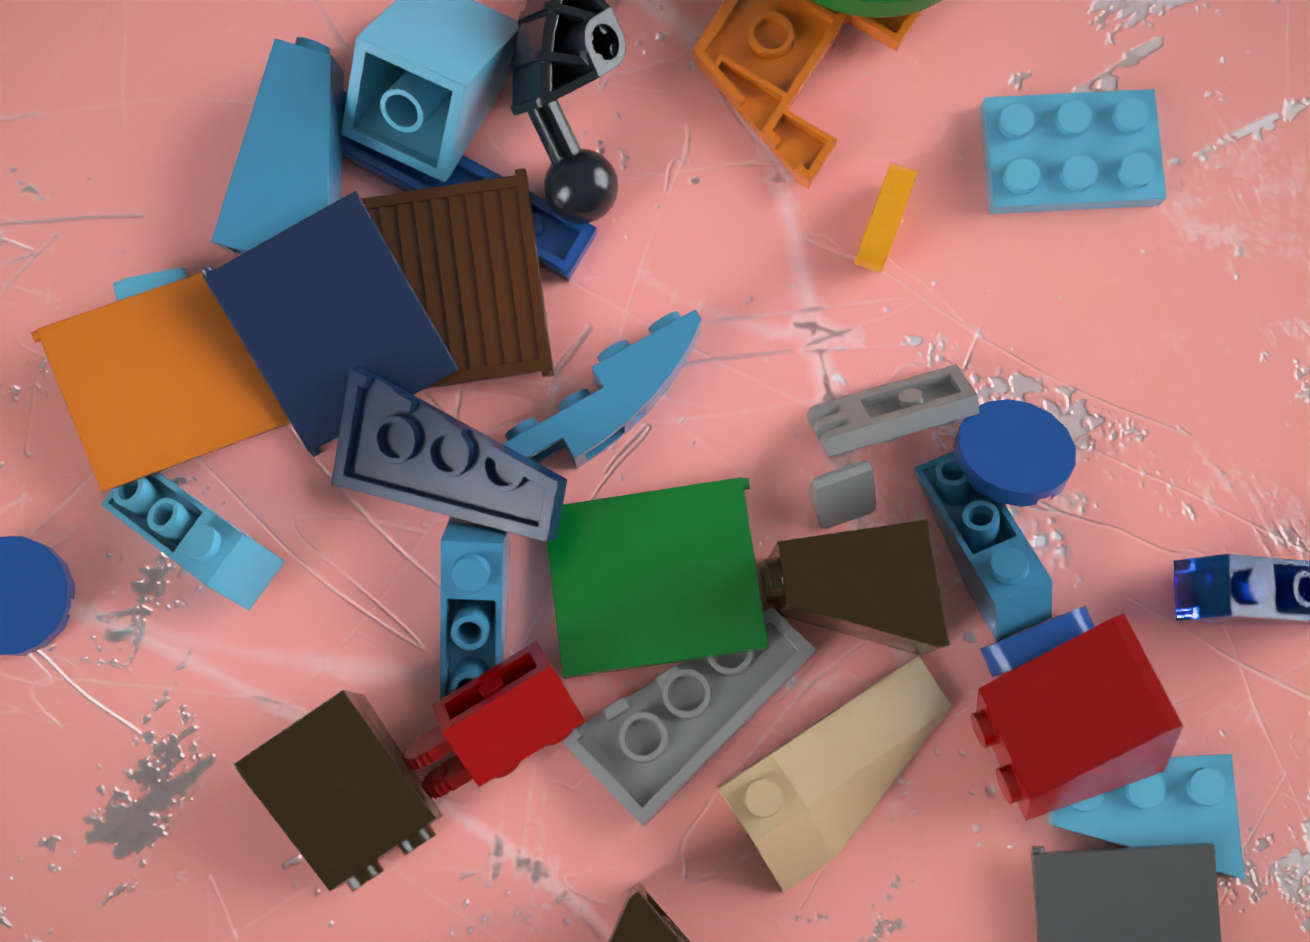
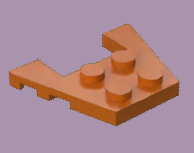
M725 0L693 47L692 60L802 186L809 189L836 148L838 139L789 111V109L846 23L898 52L924 10L897 17L874 18L841 13L821 6L811 0Z

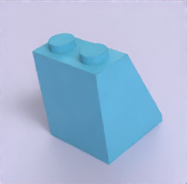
M395 0L356 36L341 135L445 182L452 174L511 75L510 65L519 31L518 20L474 0Z

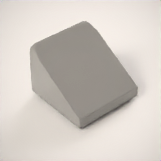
M866 460L814 477L807 489L818 522L822 528L827 529L871 514L876 510L874 474L870 461L866 462Z

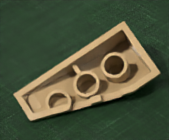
M919 655L716 787L783 893L837 857L952 708L951 703Z

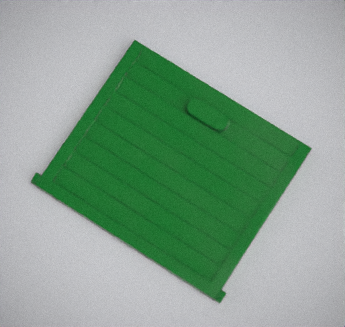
M738 477L563 504L557 539L547 542L562 677L564 679L769 649L745 490L750 489L749 477Z

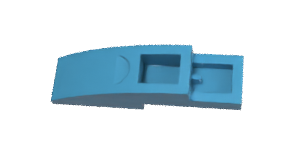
M695 309L682 317L678 311L669 313L658 319L648 328L650 335L630 345L628 340H622L606 348L597 356L599 363L591 367L593 381L598 387V391L590 394L588 389L577 391L562 400L557 405L560 412L538 423L536 418H531L519 423L505 434L507 441L503 444L537 463L566 449L576 468L604 452L646 416L673 384L688 360L700 335L702 319L697 310Z

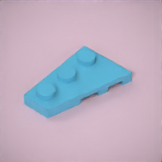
M1232 754L1170 757L1167 767L1162 773L1048 813V822L1051 826L1127 847L1212 843L1215 847L1216 872L1245 879Z

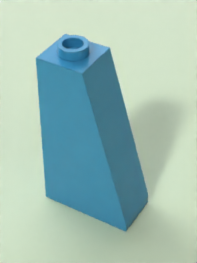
M296 37L294 44L274 39L211 242L230 253L242 255L342 198L343 135H341L343 124L344 71L333 56L329 54L330 48L320 42L305 37Z

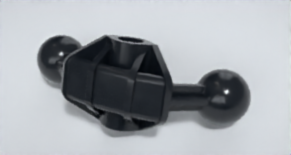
M527 0L524 10L519 15V31L510 65V73L512 75V105L510 109L514 116L525 112L528 113L551 160L544 178V193L551 209L566 221L577 224L591 223L602 218L613 207L618 194L617 174L612 164L603 155L594 150L580 147L558 99L618 67L626 53L625 37L611 6L605 0Z

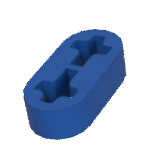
M1086 605L989 644L980 648L991 676L994 677L1020 667L1090 630L1095 625Z

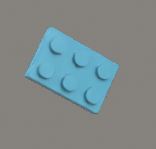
M1155 89L983 98L980 104L989 214L1160 206L1167 199Z

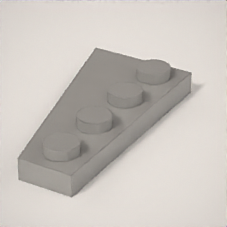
M773 607L763 612L769 649L689 660L678 667L675 665L655 677L656 680L627 698L622 697L604 708L603 712L574 728L572 733L562 741L642 826L646 827L816 654V648Z

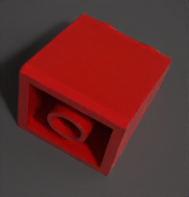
M1125 613L1108 619L978 688L976 712L970 715L972 726L980 745L984 749L992 746L1001 766L996 768L995 772L1005 800L1009 805L1018 803L1025 821L1164 772L1183 728L1175 708Z

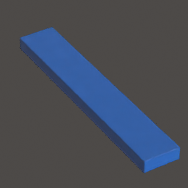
M346 91L343 93V117L347 99ZM343 136L342 140L343 159L404 192L503 177L462 155L450 177L443 182L350 138ZM530 192L540 266L569 282L595 239L597 227L589 223L577 224L562 219L551 209L547 200Z

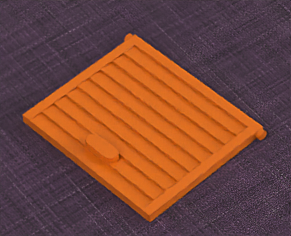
M202 272L30 332L34 343H42L102 493L291 423L204 280Z

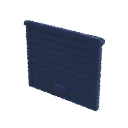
M357 191L348 194L214 270L210 265L201 270L204 280L306 449L313 457L323 452L321 446L339 437L350 368L363 367L412 395L459 370Z

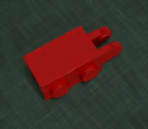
M535 641L432 704L439 725L421 735L419 739L409 743V746L405 748V752L402 753V759L411 771L413 769L417 771L418 769L422 770L426 766L428 767L430 763H435L454 751L456 753L454 756L442 762L437 768L434 767L432 771L428 772L427 776H424L422 781L423 785L421 786L430 799L442 798V796L448 795L450 791H455L472 779L478 787H481L492 779H499L509 775L527 757L545 746L556 745L565 740L574 728L585 722V719L538 641Z

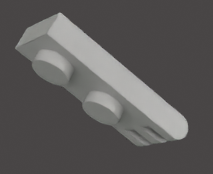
M955 364L814 405L809 409L807 419L814 428V432L820 440L825 453L836 456L877 443L892 442L901 436L932 427L947 426L957 420L980 413L978 394L958 365Z

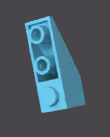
M160 472L112 489L101 504L204 585L250 611L285 562L253 537Z

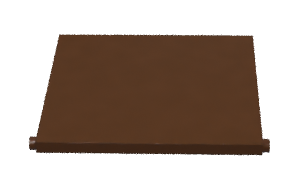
M525 168L516 169L513 176L361 198L459 367V370L425 389L542 372V377L554 376L527 170Z

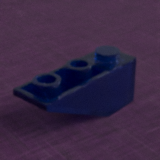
M1230 553L1173 561L1176 621L1217 624L1310 625V561Z

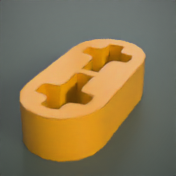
M890 162L856 254L854 265L881 274L916 181L917 171Z

